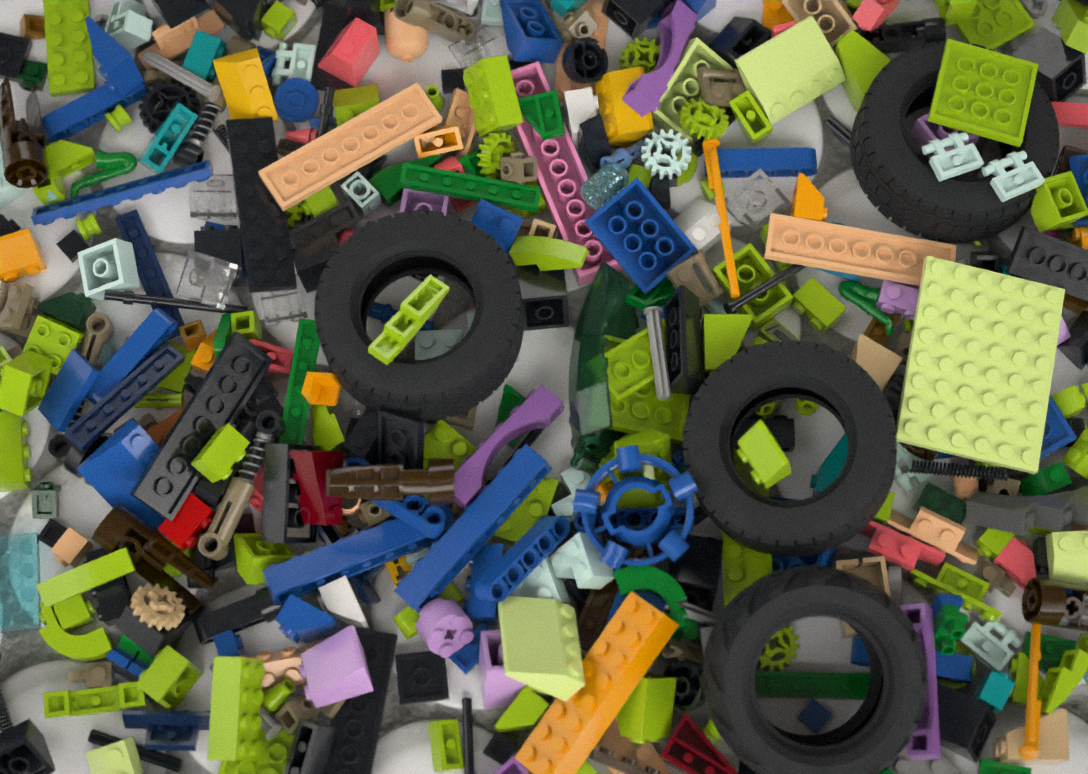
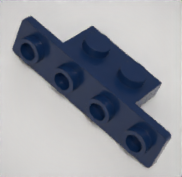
M316 525L319 531V538L325 544L330 545L340 539L331 525ZM355 528L345 537L359 534L362 530ZM385 564L347 578L358 590L359 598L367 605L378 604L381 601L369 580L386 567Z
M133 709L123 710L122 712L125 728L147 729L144 743L146 750L196 751L199 730H209L210 711H142Z

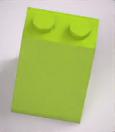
M852 29L847 35L843 33L835 43L837 47L834 53L840 62L846 78L841 85L854 110L858 113L872 81L891 59Z
M752 314L703 315L700 329L703 330L701 351L704 352L702 373L705 375V380L713 371L717 370V367L727 359L730 360L732 356L739 352L752 321Z
M645 673L616 715L621 736L631 737L630 742L642 744L646 743V741L658 743L660 738H670L676 687L675 677Z

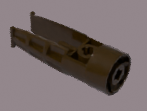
M5 77L0 86V140L4 176L7 182L18 188L36 187L47 179L49 173L45 135L42 126L43 121L36 94L39 86L34 85L26 100L27 123L24 118L18 121L15 120L9 78Z
M453 458L428 459L427 469H403V465L400 463L326 469V496L400 501L403 500V495H427L428 505L454 504L455 472Z
M118 504L107 514L91 538L109 553L127 547L136 569L133 572H136L153 586L158 584L161 589H164L166 586L168 591L176 592L175 597L182 598L181 604L190 609L188 611L189 614H193L202 605V602L174 578L170 577L163 568L169 563L207 590H210L219 581L218 577L213 579L197 563L185 555L182 550L174 546L163 535L122 504Z
M1031 578L1026 584L1022 595V614L1027 623L1088 632V620L1082 619V615L1088 616V601H1085L1086 596H1088V585ZM1065 588L1073 589L1072 595L1067 594ZM1063 616L1066 617L1069 622H1062L1061 620Z

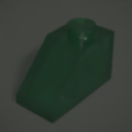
M72 292L46 300L37 306L43 315L54 318L82 332L87 328L86 321L88 317L94 314L97 309L92 302V298L85 297L84 293L77 295Z

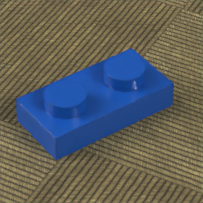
M484 622L473 631L474 637L471 642L465 644L461 649L448 657L465 675L478 664L481 631L491 630Z

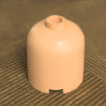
M390 9L384 11L385 43L388 53L400 59L403 63L414 62V59L423 56L428 49V30L419 26H412L397 19L394 11L391 12Z

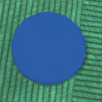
M299 77L283 81L277 87L274 95V103L278 114L284 120L292 123H304L310 120L317 113L320 104L319 93L316 87L308 80Z

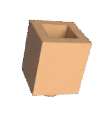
M69 527L51 551L57 555L55 560L64 567L70 564L76 568L85 557V553H88L94 545Z

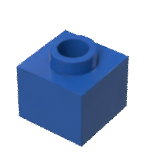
M228 630L212 636L219 657L242 655L241 649L244 648V644L240 634L236 635L232 630Z

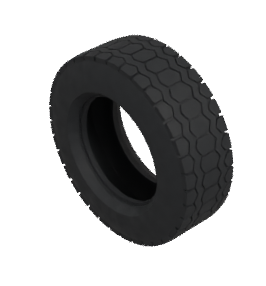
M939 41L938 44L937 42L923 44L922 47L919 45L896 56L883 67L872 81L855 117L851 132L850 155L853 170L865 195L868 194L867 198L875 208L879 206L878 211L887 219L892 217L891 222L900 228L906 226L905 231L916 236L921 233L922 238L933 241L938 238V242L952 243L953 241L954 243H968L969 241L984 240L1005 231L1015 224L1029 210L1037 191L1034 188L1001 202L990 184L992 178L996 177L995 175L991 174L972 180L949 178L939 182L934 171L925 165L914 153L906 136L905 119L915 111L931 106L933 99L930 96L932 95L931 88L936 86L946 41ZM972 44V45H974V46H977V47H981V48L986 49V47H984V46L977 45V44ZM1035 80L1022 144L1020 147L997 142L1000 148L1001 159L1006 158V155L1011 152L1024 150L1027 154V159L1023 160V163L1027 164L1033 161L1043 178L1051 177L1058 157L1060 145L1059 126L1053 106L1049 102L1050 99L1043 88L1040 89L1041 85ZM1009 166L1004 169L1006 172L1013 170L1014 168Z
M426 210L411 211V214L408 211L395 213L393 218L391 215L377 219L378 223L373 221L363 226L362 231L357 230L348 237L349 242L345 240L337 248L336 254L333 253L319 279L315 295L314 316L317 336L328 365L343 388L365 407L369 405L376 410L385 407L423 419L424 422H429V419H432V421L447 419V416L451 418L464 413L463 410L468 411L476 407L480 401L483 402L491 396L493 390L496 391L514 367L520 352L524 334V310L519 280L513 265L501 246L480 227L476 228L475 224L465 219L461 220L458 216L448 213L444 216L443 212L429 211L427 214ZM414 274H437L455 281L469 293L476 305L473 322L465 337L446 353L425 360H407L395 357L388 365L368 353V346L373 342L366 332L368 313L377 296L391 283Z
M798 340L764 343L765 345L759 344L747 348V351L743 350L732 356L730 360L727 359L701 385L689 408L683 431L685 470L690 473L698 489L694 494L704 512L721 531L733 540L750 549L769 555L782 557L815 555L838 547L856 536L872 521L884 504L894 480L897 464V435L894 418L884 394L874 379L859 364L837 350L834 351L833 348L821 344L816 345L814 342L802 340L800 342ZM786 398L804 399L824 407L840 422L848 439L847 458L838 477L820 493L796 501L775 500L757 493L741 479L734 467L733 461L735 439L744 421L763 405Z

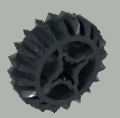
M170 79L169 84L162 80L160 86L153 83V90L146 89L148 96H141L142 103L139 104L141 111L139 116L143 120L144 127L148 128L152 134L157 132L171 113L170 110L168 111L166 104L172 110L177 103H180L196 115H200L201 112L199 107L201 103L197 98L196 92L192 91L187 85L184 86L181 82L175 84L173 79Z

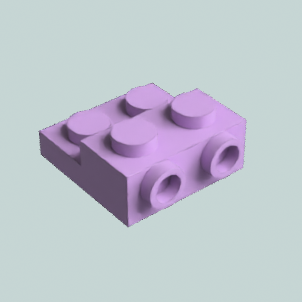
M883 280L876 307L881 308L880 310L885 313H898L906 319L914 320L920 286Z

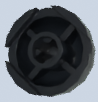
M590 37L580 38L567 46L562 56L563 71L573 82L581 85L598 82L606 74L609 62L607 52L604 48H600L597 44L599 42L596 39Z
M681 661L669 665L664 671V676L676 678L674 710L693 711L704 705L703 667L690 661Z

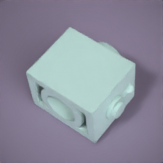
M358 171L341 185L343 195L347 200H351L353 206L364 217L382 203L379 192Z

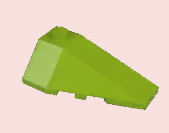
M311 404L312 437L315 442L312 445L320 446V450L343 451V455H346L343 448L345 440L332 406Z

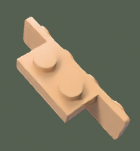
M214 10L197 19L194 16L172 29L167 24L160 25L152 32L156 43L138 53L137 56L146 70H156V68L142 60L144 51L150 49L171 61L189 50L196 30L213 36L223 30L225 26Z
M459 88L453 91L442 125L459 126L464 148L457 150L455 156L457 161L471 154L473 149L472 139L478 132L475 128L473 109L469 105V93Z
M922 506L914 520L891 509L889 521L886 523L893 529L904 531L912 535L917 541H925L937 547L941 552L954 555L963 563L976 564L979 556L978 551L960 542L966 527Z
M312 642L300 648L289 646L277 652L262 651L254 656L239 655L236 657L263 660L265 675L262 679V691L276 686L284 679H289L295 686L302 685L307 679H302L299 665L303 664L301 654L316 646L319 642Z

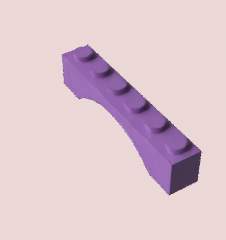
M675 0L664 8L658 21L661 48L660 56L653 72L643 74L631 82L622 98V101L641 117L649 112L653 113L659 108L661 104L660 98L667 91V83L675 73L674 67L681 60L682 56L680 54L689 42L687 40L689 35L695 29L694 23L698 15L681 0Z
M542 384L537 389L531 390L526 396V401L521 406L517 405L511 411L510 417L504 423L501 422L495 427L494 434L488 440H482L477 447V451L462 461L461 468L455 473L454 502L463 510L469 503H473L478 498L483 488L487 470L499 451L510 441L522 434L548 428L563 412V401Z
M926 603L900 605L901 610L907 615L919 637L924 653L927 674L926 701L917 729L907 744V756L915 760L941 759L933 609Z

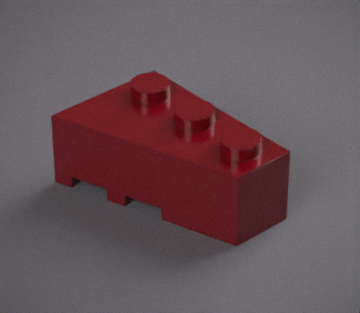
M288 451L289 457L294 459L296 472L293 473L294 480L299 482L301 494L298 495L303 523L310 525L342 524V498L326 496V469L343 467V451Z
M685 712L659 758L683 774H738Z

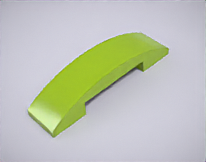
M138 681L76 691L43 693L44 717L86 716L146 706L145 692L136 686Z

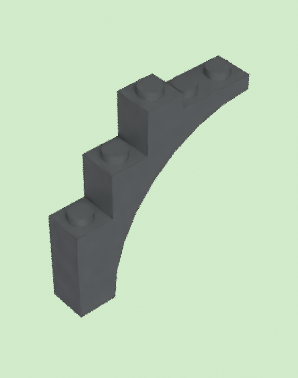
M1088 485L1068 492L1039 496H1009L976 491L967 500L966 523L1017 535H1023L1032 526L1058 532L1067 524H1070V522L1088 526Z

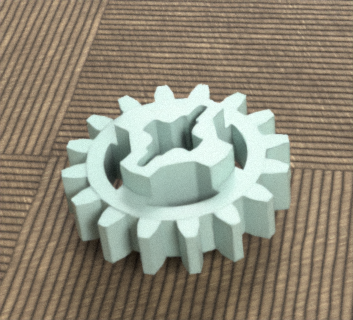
M663 129L660 130V135L653 132L652 140L646 138V146L641 148V153H643L641 161L646 162L645 170L651 168V175L654 176L656 173H659L660 179H663L664 175H668V178L671 180L674 173L677 176H681V169L687 170V163L691 162V155L689 154H691L692 149L687 146L688 139L681 140L682 133L680 132L676 136L673 135V129H670L668 134H665ZM655 147L656 152H654L653 156L651 157V151ZM681 152V153H682V157H681L680 161L678 162V161H677V156H679V153Z

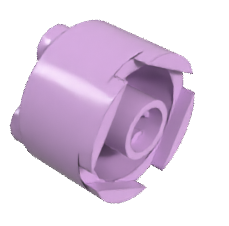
M437 598L427 603L419 612L420 618L418 623L417 621L415 623L418 634L429 649L442 658L450 657L452 653L471 642L474 637L470 618L459 604L449 598L450 600Z

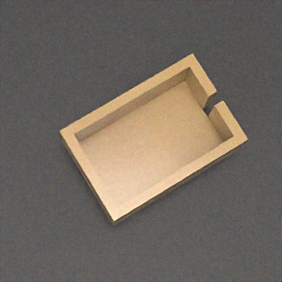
M885 556L862 558L859 563L858 559L835 561L832 568L859 576L876 585L891 597ZM840 620L843 639L859 637L849 624Z

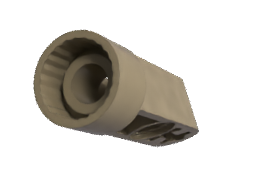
M396 0L395 17L407 24L424 28L451 42L469 40L475 35V25L471 20L430 0Z

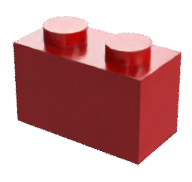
M190 492L172 521L165 520L158 530L185 552L187 548L191 549L197 543L198 536L203 530H208L215 513Z

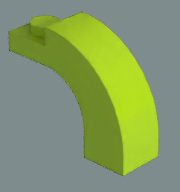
M43 602L39 603L42 610L39 612L40 619L44 625H48L39 629V632L45 642L55 651L76 661L90 662L106 658L110 651L115 649L111 636L104 627L85 635H71L62 629L53 605L45 608Z

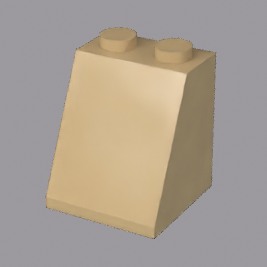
M863 334L859 335L851 351V359L867 371L883 392L901 362L902 357Z
M1061 709L1040 718L1039 753L1033 760L1023 759L1018 751L1019 747L1024 746L1025 725L996 738V742H993V756L997 757V762L1032 765H1059L1070 760L1067 709Z

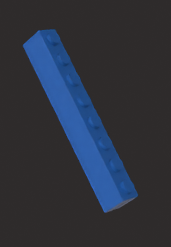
M527 444L523 448H519L513 454L512 460L498 470L496 478L481 489L478 498L465 507L460 518L448 526L447 532L442 538L436 540L431 545L430 551L424 557L417 560L414 564V569L407 576L399 580L394 592L418 613L427 603L436 599L552 470L548 462Z
M448 504L436 505L445 513L444 532L440 537L429 538L398 518L395 520L390 519L377 527L366 528L359 534L340 538L333 544L319 546L312 552L296 555L289 561L269 566L263 570V575L275 606L285 603L290 594L301 597L319 590V587L343 576L347 578L431 546L436 540L441 539L447 532L448 526L453 521H456Z

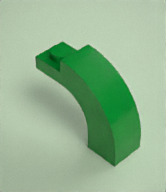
M628 566L619 569V571H613L623 598L627 597L631 591L635 594L639 592L655 593L667 603L673 620L679 624L677 631L687 628L685 622L689 621L685 606L679 607V604L688 600L683 589L673 577L651 566Z

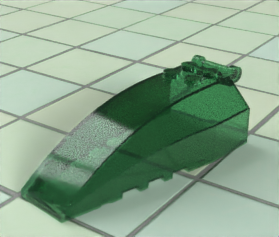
M607 263L600 265L583 303L573 339L569 367V424L572 431L571 446L574 453L570 464L574 469L583 470L591 476L600 468L602 459L606 458L611 452L610 447L614 442L628 434L608 429L613 427L607 374L608 358L604 357V347L608 346V338L604 337V335L628 340L636 335L635 329L639 328L636 308L625 302L626 296L632 290L631 282ZM586 459L595 463L596 467L588 463Z

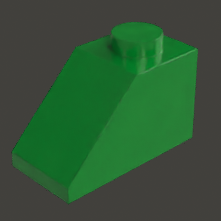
M1062 461L1038 470L1036 474H1031L1019 480L1020 487L1018 492L1023 493L1022 496L1051 495L1065 490L1072 481Z

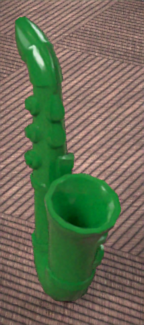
M98 149L96 167H105V170L95 172L96 174H90L75 181L70 189V198L77 197L80 189L131 173L137 166L136 156L125 151L108 153Z
M843 281L838 287L840 296L861 308L867 315H871L874 319L879 320L880 323H884L887 336H891L895 328V322L888 317L887 313H883L880 309L876 308L880 287L871 288L868 285L864 286L862 283L855 281Z

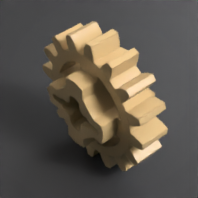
M149 583L145 587L139 586L131 598L132 603L130 605V608L135 609L133 615H140V622L145 621L148 623V627L156 625L158 630H161L162 626L166 630H170L171 627L176 628L185 615L184 610L186 607L181 605L182 598L175 597L176 592L168 591L166 586L164 589H161L158 584L152 587Z

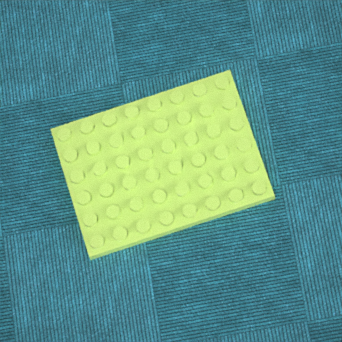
M932 256L925 257L895 428L897 442L1036 474L1040 461L1065 289Z

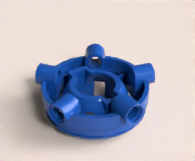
M637 445L617 448V458L599 468L590 479L586 489H576L573 511L581 512L583 525L589 539L602 553L598 561L618 571L622 564L628 566H648L661 562L668 557L675 562L690 547L685 540L690 532L694 516L691 494L698 491L690 473L686 471L680 474L668 462L655 456L640 454ZM643 465L654 466L672 477L668 481L672 491L668 492L665 486L658 480L649 479L643 475L629 476L618 482L612 473L619 469L621 474L644 471ZM610 476L615 484L608 491L602 509L603 514L601 516L605 525L595 530L592 516H598L601 500L600 492L596 491L606 477ZM639 488L651 494L656 492L663 494L661 499L666 501V503L658 507L657 518L650 527L639 531L630 530L623 525L616 529L614 528L616 523L611 521L612 515L616 513L619 498L626 491ZM674 495L679 503L686 501V520L680 536L674 530L669 533L671 529L669 527L670 519L675 517L674 504L671 498ZM608 530L620 543L627 542L635 548L647 547L650 558H628L631 553L629 550L610 540L605 546L597 535ZM661 541L658 547L663 552L654 556L651 545Z

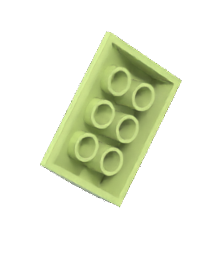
M811 15L735 60L746 90H749L771 125L846 80L837 56Z
M699 38L688 40L687 46L680 54L682 56L681 60L674 67L675 73L667 83L668 89L660 98L661 104L659 108L651 113L653 125L656 128L663 129L667 134L670 129H673V135L675 136L679 132L682 133L681 140L688 139V146L690 147L698 140L697 134L689 135L690 130L682 128L684 123L679 122V113L685 101L690 102L691 98L698 101L699 97H701L704 101L697 78L698 68L708 67L711 70L729 71L734 69ZM709 79L710 82L733 83L732 80ZM718 106L719 109H725V111L729 108L725 106Z
M508 596L502 602H498L505 675L563 701H567L585 685L575 608L556 599Z

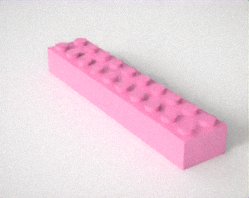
M538 61L511 71L518 99L551 91ZM522 115L523 123L513 129L524 155L537 157L536 183L541 188V194L552 223L557 225V235L560 240L583 246L589 251L582 268L572 269L579 287L622 271L623 268L584 223L600 209V205L565 123L566 135L543 140Z

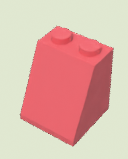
M356 17L341 30L319 62L318 67L349 85L357 87L380 54L376 28Z

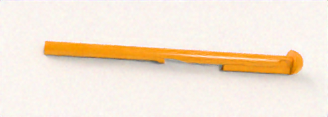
M710 137L709 141L704 139L702 143L710 191L714 190L717 212L721 224H718V228L721 232L731 298L740 297L717 154V147L720 145V141Z
M1031 623L1024 746L1018 749L1019 755L1025 760H1033L1039 753L1041 700H1037L1038 661L1041 660V625Z

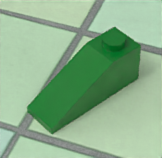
M436 154L404 163L433 168V165L440 162V158ZM403 163L386 166L383 170H377L369 180V183L379 192L381 201L388 209L400 200L403 195L404 188L399 187Z

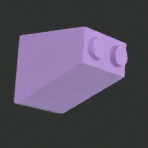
M354 625L346 627L301 654L303 664L299 665L302 679H307L308 684L304 686L307 700L313 701L315 708L374 691L364 650Z
M501 630L481 631L478 674L484 708L509 707L526 685L505 675Z

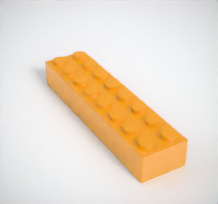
M631 591L582 660L585 685L567 701L556 697L514 758L533 774H576L679 624Z

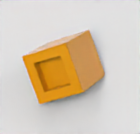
M307 372L301 393L309 404L336 406L342 385L333 373Z

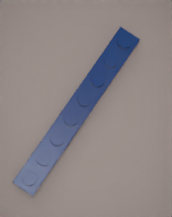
M211 160L37 207L33 209L31 219L34 225H48L59 218L70 219L75 217L77 213L84 211L91 213L98 210L99 207L106 205L113 207L120 204L121 201L128 199L131 201L138 200L143 195L149 193L154 195L160 194L167 188H181L192 181L203 182L212 176L213 166Z

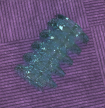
M610 162L582 184L581 196L585 204L592 209L601 208L629 182L627 171L619 163Z

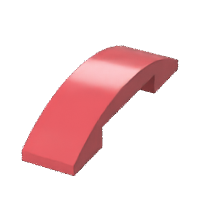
M1051 102L1056 114L1055 117H1057L1058 126L1088 129V104Z

